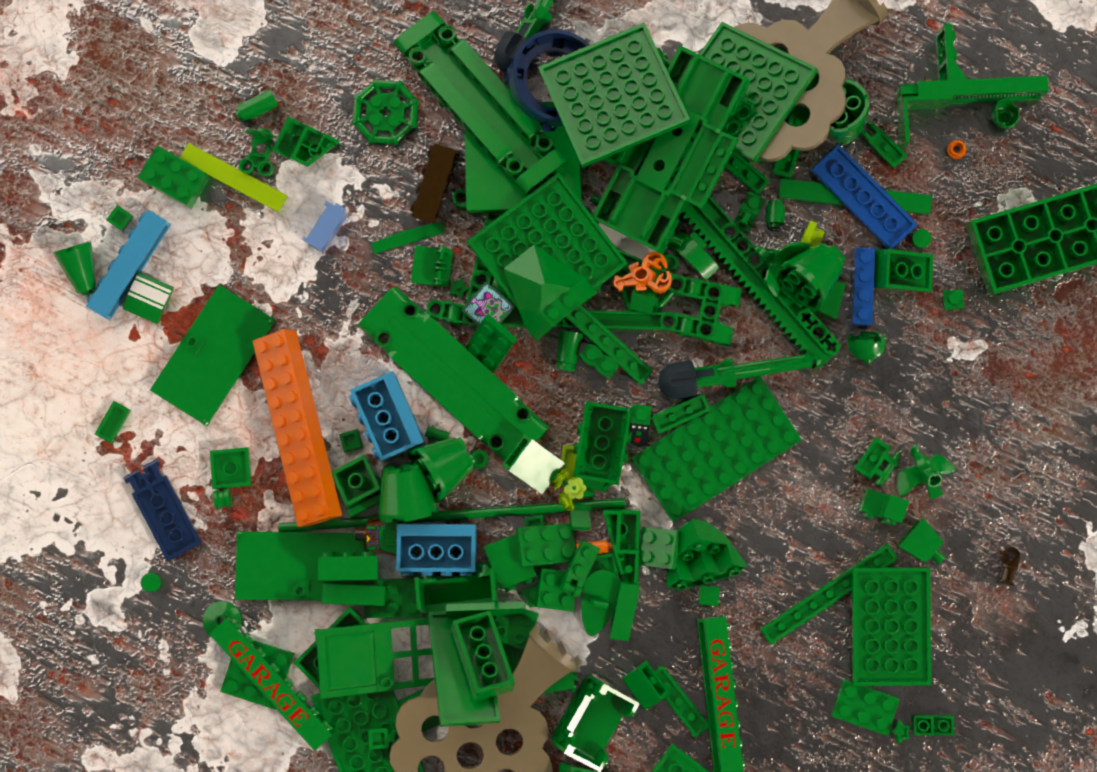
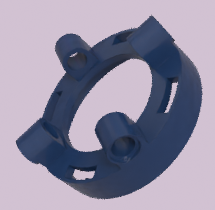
M545 30L528 38L518 49L509 68L507 67L504 73V85H509L511 94L518 107L531 119L539 122L543 130L547 132L556 131L558 126H563L556 108L545 106L533 97L527 85L526 74L531 61L540 54L546 53L550 57H561L563 54L568 55L590 45L580 36L565 30ZM536 42L537 46L528 51L526 55L522 53L525 47L529 49Z

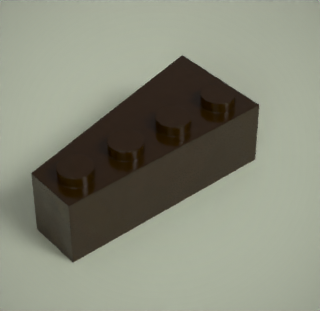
M434 143L433 146L429 147L427 153L429 161L428 164L423 166L421 175H424L422 183L419 182L416 189L418 194L417 200H413L410 208L412 217L436 223L444 200L442 195L446 193L449 186L448 175L451 176L456 166L455 161H453L454 157H459L461 150L440 143Z

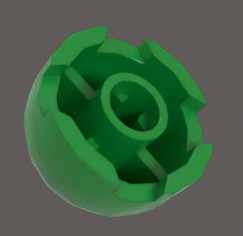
M862 331L859 336H854L853 333L849 334V352L856 359H860L862 363H872L873 359L879 358L884 353L886 334L879 336V332Z

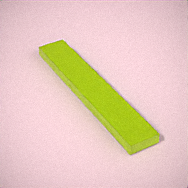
M190 143L187 144L180 156L184 161L206 172L208 176L278 213L288 198L284 193L248 174L242 173L239 169Z

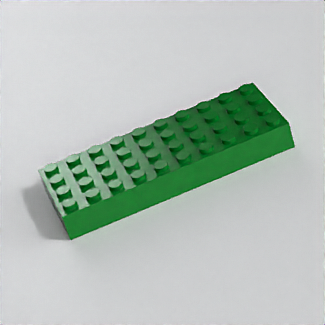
M1097 184L974 219L966 224L988 297L1097 265Z

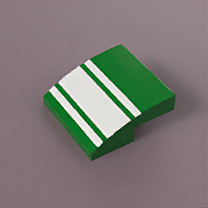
M138 272L122 309L158 324L160 323L165 306L169 303L174 287Z

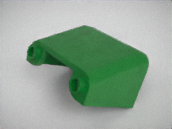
M587 675L553 732L552 743L563 753L601 772L608 763V753L604 750L622 717L629 718L636 713L639 702L595 676Z

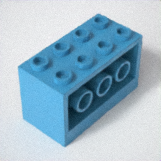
M393 371L350 389L352 395H349V399L352 405L359 410V413H356L360 424L366 426L367 430L364 433L368 442H373L375 448L372 451L376 460L378 459V461L386 463L408 453L416 447L426 445L397 376ZM376 398L381 399L378 405L373 404ZM384 415L389 416L386 423L381 422ZM391 433L397 434L393 441L389 439Z
M397 524L396 572H401L403 576H413L414 572H421V576H432L434 572H440V576H452L453 572H460V576H472V572H476L477 525ZM417 546L422 550V554H419V557H416V554L413 553ZM437 546L439 550H442V554H439L438 558L433 554V550ZM456 546L461 550L458 558H455V554H452V550H455Z

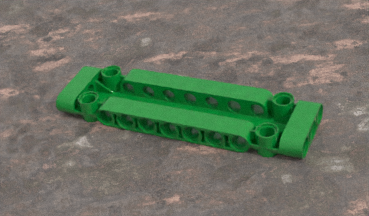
M435 11L423 17L395 39L393 44L410 62L411 68L417 71L422 82L498 167H502L506 171L507 177L514 180L526 195H529L567 166L569 163L568 159L555 147L552 138L544 134L540 123L531 119L518 107L511 91L463 38L459 39L455 35L454 28L448 26ZM444 36H450L451 38H449V39H444L443 37H444ZM416 57L422 58L420 61L414 60ZM541 144H547L548 147H547V148H541L539 145H541ZM516 166L519 170L513 171L510 168Z
M393 286L359 322L358 327L379 345L397 365L503 461L506 460L524 434L537 442L550 428L511 389L396 286ZM408 307H414L416 310L412 316H408L405 313ZM382 335L389 336V341L385 344L379 341ZM519 410H526L528 417L526 419L518 418L517 413ZM496 437L502 440V445L498 448H494L491 445L492 439Z

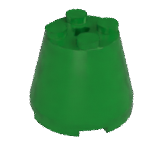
M846 79L842 87L846 98L845 111L838 120L831 124L828 135L831 140L843 145L849 144L861 134L869 112V100L866 91L860 84Z
M821 243L782 263L776 269L775 277L779 279L782 285L780 287L782 293L799 308L804 306L809 308L811 312H816L824 305L842 273L844 261L836 256L827 244Z
M453 437L419 446L407 453V458L412 460L413 464H419L422 468L436 502L444 499L473 470V465L476 464L474 457L466 451L465 442L461 437L457 439Z
M408 462L401 464L399 468L394 466L383 468L379 502L380 522L391 523L393 522L392 519L396 521L404 520V522L432 516V511L434 513L438 512L436 501L419 464Z

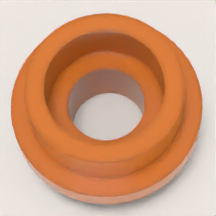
M954 140L947 146V153L953 159H960L966 153V145L960 140ZM957 147L959 149V153H955L953 151V148Z

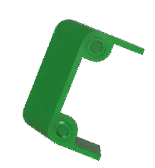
M493 568L481 569L480 573L474 576L440 580L433 579V575L422 576V580L419 577L414 578L417 610L423 615L433 611H446L447 604L500 602L496 572Z

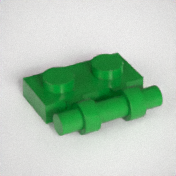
M874 437L853 469L869 480L875 474L878 478L874 484L881 487L890 478L889 474L893 468L898 466V461L902 455L895 451L891 457L888 455L891 447L877 437ZM883 460H885L887 462V465L885 466L883 471H881L878 468L883 462Z

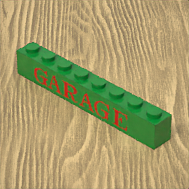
M726 616L697 619L714 772H743L745 763L741 754L742 740L739 737L740 721L737 718L738 702L734 693L736 684L732 675L733 661L730 658L729 624Z
M226 618L209 635L314 751L317 750L335 733L332 730L334 728L327 719L324 721L319 716L321 714L314 705L310 706L307 703L305 694L300 690L297 692L293 687L294 682L288 676L284 677L279 672L281 668L274 661L271 663L267 658V652L262 647L258 648L253 643L255 639L248 632L244 633L240 627L242 625L236 618Z

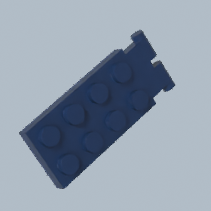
M157 458L143 466L145 474L142 475L141 471L137 469L124 476L123 479L126 483L130 482L135 492L132 493V496L164 557L169 562L203 542L168 476L162 475L159 469L161 463Z

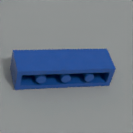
M855 248L852 251L849 327L868 328L872 325L874 248Z

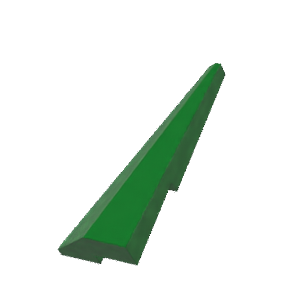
M632 508L603 510V515L622 581L638 584L640 509Z

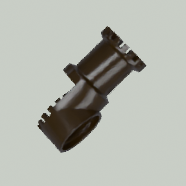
M1005 547L1000 553L1002 559L1000 566L1002 569L997 582L1014 586L1013 579L1015 570H1018L1020 552L1014 547ZM1008 550H1013L1015 553V558L1012 561H1008L1005 557Z

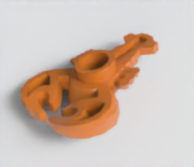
M658 252L646 254L641 267L638 266V262H635L628 266L630 273L622 278L618 275L614 277L613 283L618 291H622L624 286H635L636 291H643L647 289L645 286H648L655 293L661 294L666 292L672 283L671 273L666 271L667 278L665 280L663 279L664 274H660L655 283L654 280L657 274L649 268L650 266L654 269L662 270V267L658 265L661 263L667 269L665 257Z

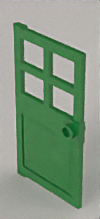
M428 618L315 629L320 699L427 686L435 679L434 677L419 679L418 656L430 655L432 652L431 648L417 649L416 626L428 625ZM410 627L411 650L392 652L391 629ZM411 657L413 680L394 682L393 659Z

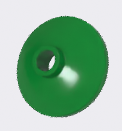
M226 601L213 603L206 609L203 615V627L208 635L219 625L218 618L220 617L224 620L228 617H231V619L236 618L240 624L242 623L241 613L238 608Z

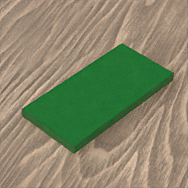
M446 611L428 612L427 618L440 727L499 723L501 720L498 697L493 696L475 702L451 631L453 620L464 617L448 618Z

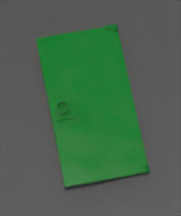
M219 284L154 382L150 391L193 417L204 426H208L255 354L252 341L266 336L276 320Z
M237 531L235 600L322 601L323 584L364 585V580L318 581V557H322V553H336V556H342L343 552H355V556H362V552H365V541L355 540V533Z

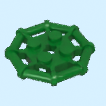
M373 79L372 83L353 97L354 109L351 123L356 126L370 144L383 143L396 146L398 142L418 127L416 124L419 99H416L400 80L384 81ZM380 88H390L395 90L393 94L381 93ZM376 89L377 95L373 96L370 101L364 99ZM399 91L408 100L407 103L403 104L397 97ZM361 104L367 106L366 116L360 117ZM384 108L391 111L390 114H387V117H383V114L380 113ZM410 108L409 121L404 119L405 109ZM368 121L373 126L374 130L372 133L363 124L364 122ZM399 125H406V127H404L400 132H398L396 135L394 134V130H396V128ZM378 132H390L391 137L377 136Z

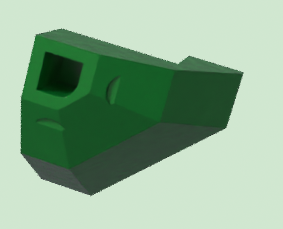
M692 519L679 530L680 537L676 570L668 569L667 588L680 591L737 576L747 565L724 533L707 521Z

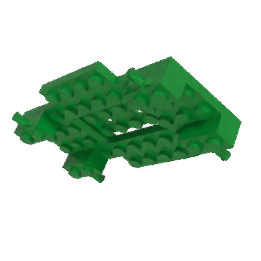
M680 45L672 61L665 57L662 60L665 67L668 68L667 71L690 118V123L681 126L683 132L680 136H674L671 130L657 136L656 139L652 138L603 159L617 166V169L602 198L593 194V198L590 200L598 205L592 216L595 221L660 254H663L670 242L678 246L682 245L680 242L683 243L684 239L674 235L680 221L677 218L685 202L687 201L704 209L739 139L723 132L729 117L734 116L741 104L753 108L755 100L745 97L751 83L748 77ZM702 121V126L670 188L666 191L665 188L670 182L675 168L679 165V161L685 149H687L693 133L697 130L699 122ZM658 160H662L665 163V167L661 171H656L654 168V164Z

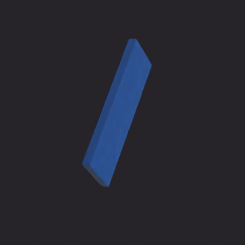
M839 144L810 170L887 249H894L918 225Z

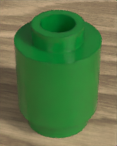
M770 200L768 205H766L765 224L769 225L771 229H780L785 224V206L781 200Z

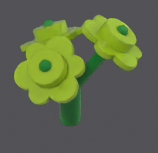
M564 470L563 473H558L554 477V490L562 484L565 485L564 491L559 493V503L562 508L572 511L574 510L572 500L576 498L582 499L583 497L593 498L594 492L586 490L587 488L581 478L570 479L566 482L564 479L566 478L567 470Z

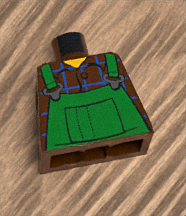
M379 517L368 519L366 529L355 530V540L366 541L367 551L396 556L397 524H399V521L392 519L393 522L384 523L380 522Z

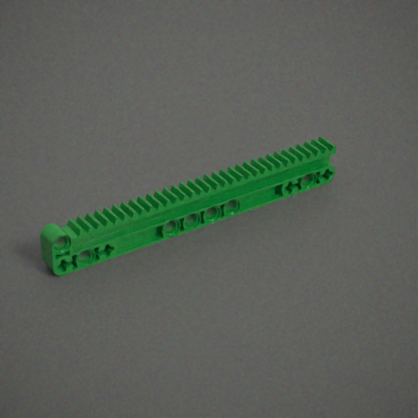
M658 160L654 164L656 171H661L665 167L662 160ZM680 161L679 165L675 168L670 178V182L667 184L665 188L666 191L668 190V188H670L672 182L675 179L674 174L678 173L682 165ZM711 196L704 209L687 201L685 202L679 216H684L682 222L689 221L687 227H694L692 233L698 232V236L704 238V241L709 244L707 250L713 249L712 256H719L717 262L724 261L722 267H729L727 273H734L732 279L739 278L737 284H744L742 290H749L747 296L754 295L752 301H759L757 307H764L762 313L769 312L767 318H774L772 324H779L777 330H784L782 336L789 335L787 341H794L792 347H799L797 353L804 352V354H809L810 356H814V353L820 355L822 363L817 367L814 364L813 371L822 367L839 352L840 343L809 308L804 306L801 308L797 307L781 290H779L777 297L770 293L762 276V273L769 268L767 261L759 255L752 242ZM731 229L734 232V236L727 237L724 230ZM737 244H745L746 251L738 250ZM750 258H757L759 260V265H752L750 263ZM804 316H808L807 321H801ZM812 323L815 324V325H813L810 329L807 328V327L810 326ZM814 329L821 330V338L813 335ZM827 337V340L821 344L820 341ZM832 344L834 347L828 351L826 348Z

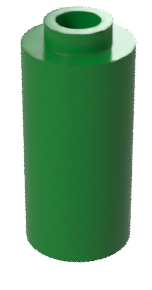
M269 89L236 106L235 114L239 121L243 120L247 123L279 105Z

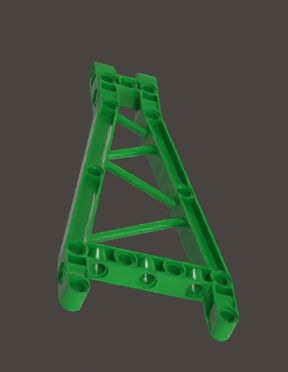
M456 190L452 196L455 207L467 211L466 201L464 203L456 201L459 196L466 197V190ZM505 212L470 213L486 216L484 227H486ZM618 249L628 263L626 267L615 274L622 278L624 277L623 273L626 275L630 273L629 265L638 262V266L641 267L643 260ZM476 257L466 304L483 286L476 283L479 277H485L490 285L492 283L493 276L478 257ZM649 266L657 274L654 280L655 283L662 273L664 274L663 279L667 278V270L663 268L662 270H657ZM670 272L672 282L678 281L681 288L675 290L670 286L659 300L658 307H654L652 314L630 310L631 297L627 286H624L621 291L627 311H589L609 331L668 332L687 338L730 346L734 329L718 322L721 307H739L742 290L700 279L687 278ZM711 289L716 290L718 297L711 298L708 291ZM673 296L680 298L689 297L698 299L701 302L698 318L679 313L659 311ZM432 300L427 305V312L433 319L455 325L478 328V325L475 322L468 321V316L461 311L465 306L463 304ZM434 305L441 307L438 314L431 313V308ZM712 308L714 315L711 317L706 316L704 309ZM513 309L501 323L505 328L526 329L518 309ZM565 318L552 328L558 330H579L574 324H567ZM670 318L673 321V325L666 327L663 324V319ZM707 326L710 329V334L703 335L700 328Z

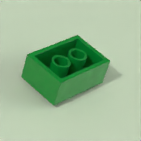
M156 145L137 177L144 184L190 210L210 179L206 172Z
M343 552L342 556H336V553H322V557H318V581L379 579V556H375V552H362V556H355V552Z

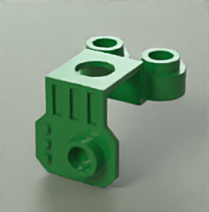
M258 128V130L246 129V133L253 137L251 154L248 153V158H243L239 162V169L244 174H251L257 168L261 176H271L274 168L268 161L274 135L265 128ZM260 143L265 144L267 147L266 152L263 154H259L256 151V146ZM250 164L251 168L245 170V165ZM265 167H269L270 170L269 172L264 173L263 169Z

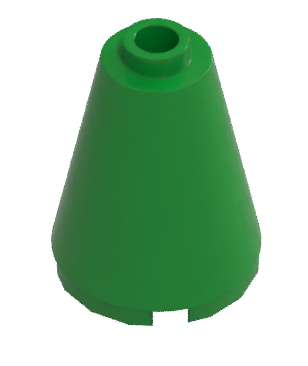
M91 242L55 251V258L76 293H81L82 296L93 293L92 289L96 288Z

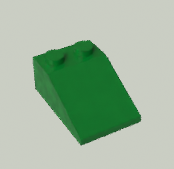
M894 249L875 250L874 289L932 292L933 254Z

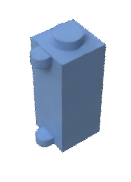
M326 201L324 204L326 209L307 238L303 236L301 239L323 254L348 217L346 212H344L346 209L338 203L333 205Z

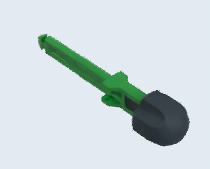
M537 0L535 5L528 2L524 10V19L516 32H505L496 47L494 59L499 70L505 72V69L509 68L514 55L528 38L538 33L543 24L549 23L552 15L548 10L554 0ZM532 45L529 49L525 47L522 53L526 55L535 46Z
M814 353V356L803 354L733 365V359L729 358L724 359L717 365L694 368L693 362L689 360L665 366L660 371L658 385L662 393L668 398L684 399L695 397L698 394V388L715 385L736 387L737 379L812 368L813 364H816L817 367L822 362L820 355Z

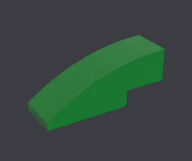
M323 584V604L385 606L386 586Z

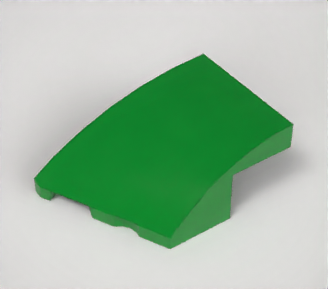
M288 116L271 151L309 167L317 159L338 145L340 141Z

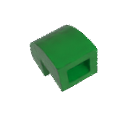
M680 231L676 236L684 239L683 243L680 242L682 245L678 246L670 242L668 246L674 254L687 262L697 276L707 280L719 266L701 246Z

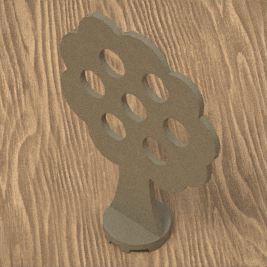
M832 0L825 12L808 31L801 23L795 20L777 21L767 28L754 23L734 26V28L771 46L785 47L790 55L818 69V84L812 90L804 91L795 106L799 105L808 108L810 111L809 120L798 127L790 126L784 120L759 156L761 160L768 162L778 161L784 158L792 149L806 151L816 148L825 141L829 135L831 124L841 117L846 107V98L842 88L846 81V71L842 61L829 53L860 30L870 25H879L888 15L884 2L880 5L877 0Z
M536 624L529 632L524 651L512 672L515 680L513 691L497 695L501 721L493 724H481L477 727H469L467 725L449 726L446 736L437 741L427 739L421 730L424 720L433 715L439 716L435 680H433L424 688L421 696L405 702L396 715V729L399 738L390 750V764L395 772H418V764L424 757L436 756L443 761L445 766L444 772H498L502 769H510L514 772H552L553 767L550 757L542 748L548 736L546 719L538 709L531 705L552 684L571 671H575L581 664L582 659L578 655L574 658L565 642L561 640L557 643L551 631L546 629L542 632L539 624ZM505 729H515L523 738L520 749L511 754L501 752L496 745L498 734ZM468 742L478 744L483 750V759L474 767L461 765L456 757L459 747Z

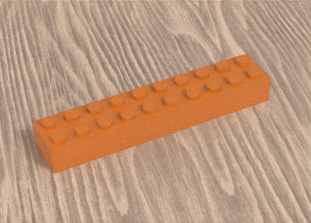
M282 329L253 340L297 526H312L340 517L342 512L297 331Z

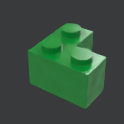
M865 489L858 511L862 512V516L873 520L876 517L881 519L880 523L895 526L903 522L909 501L891 494L885 495L871 489Z

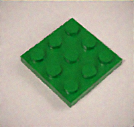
M255 640L253 643L258 648L262 647L267 652L269 661L271 663L274 661L281 668L279 672L284 677L288 676L295 653ZM231 659L220 692L276 710L273 704Z

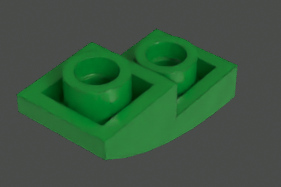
M914 715V735L954 736V715Z

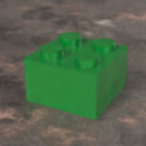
M364 454L331 471L346 507L352 508L380 494L381 478L370 456Z

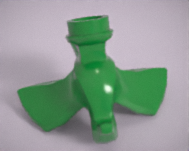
M788 243L781 250L773 248L767 250L759 246L755 247V250L769 265L764 280L774 297L778 296L780 290V281L775 277L776 269L785 261L811 247L810 243Z
M916 444L913 445L910 449V454L915 461V465L898 472V495L904 496L918 483H923L928 490L930 500L944 494L939 488L942 482L941 474L953 473L956 468L939 454H935L928 459L921 454Z

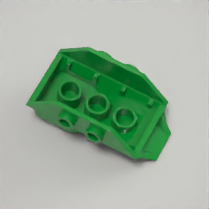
M586 401L582 424L578 423L576 435H580L579 443L575 442L573 454H577L573 477L581 478L587 489L605 492L610 486L614 484L619 485L623 462L627 463L629 451H625L626 443L630 444L632 432H628L632 409Z

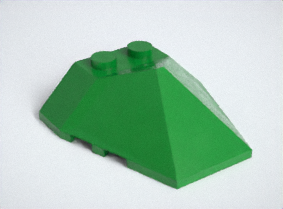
M535 245L531 246L504 268L524 326L536 341L552 330L556 324L580 305H583L597 294L585 277Z

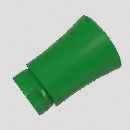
M557 330L556 369L575 371V364H577L578 353L584 334Z

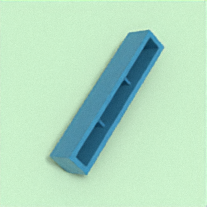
M147 210L146 213L144 212L140 216L136 229L131 230L128 235L129 240L120 247L118 257L108 266V273L99 280L97 290L87 299L88 304L86 307L108 320L112 319L128 294L138 272H142L171 226L168 221L150 210Z

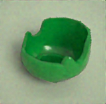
M1002 98L991 110L992 121L999 128L1010 129L1017 124L1020 118L1019 107L1013 104V99Z

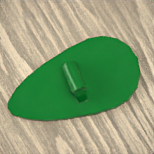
M609 570L592 572L586 578L583 585L582 621L589 636H595L605 627L615 609L620 579Z

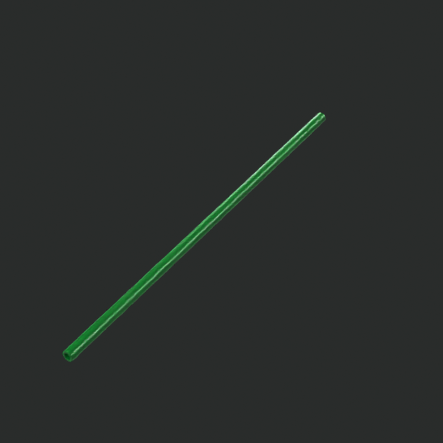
M625 498L572 502L575 510L625 508ZM560 503L431 512L432 516L407 522L403 520L399 521V524L569 511L562 508ZM379 516L331 519L304 527H298L297 522L278 523L279 532L362 527L367 526L368 519Z

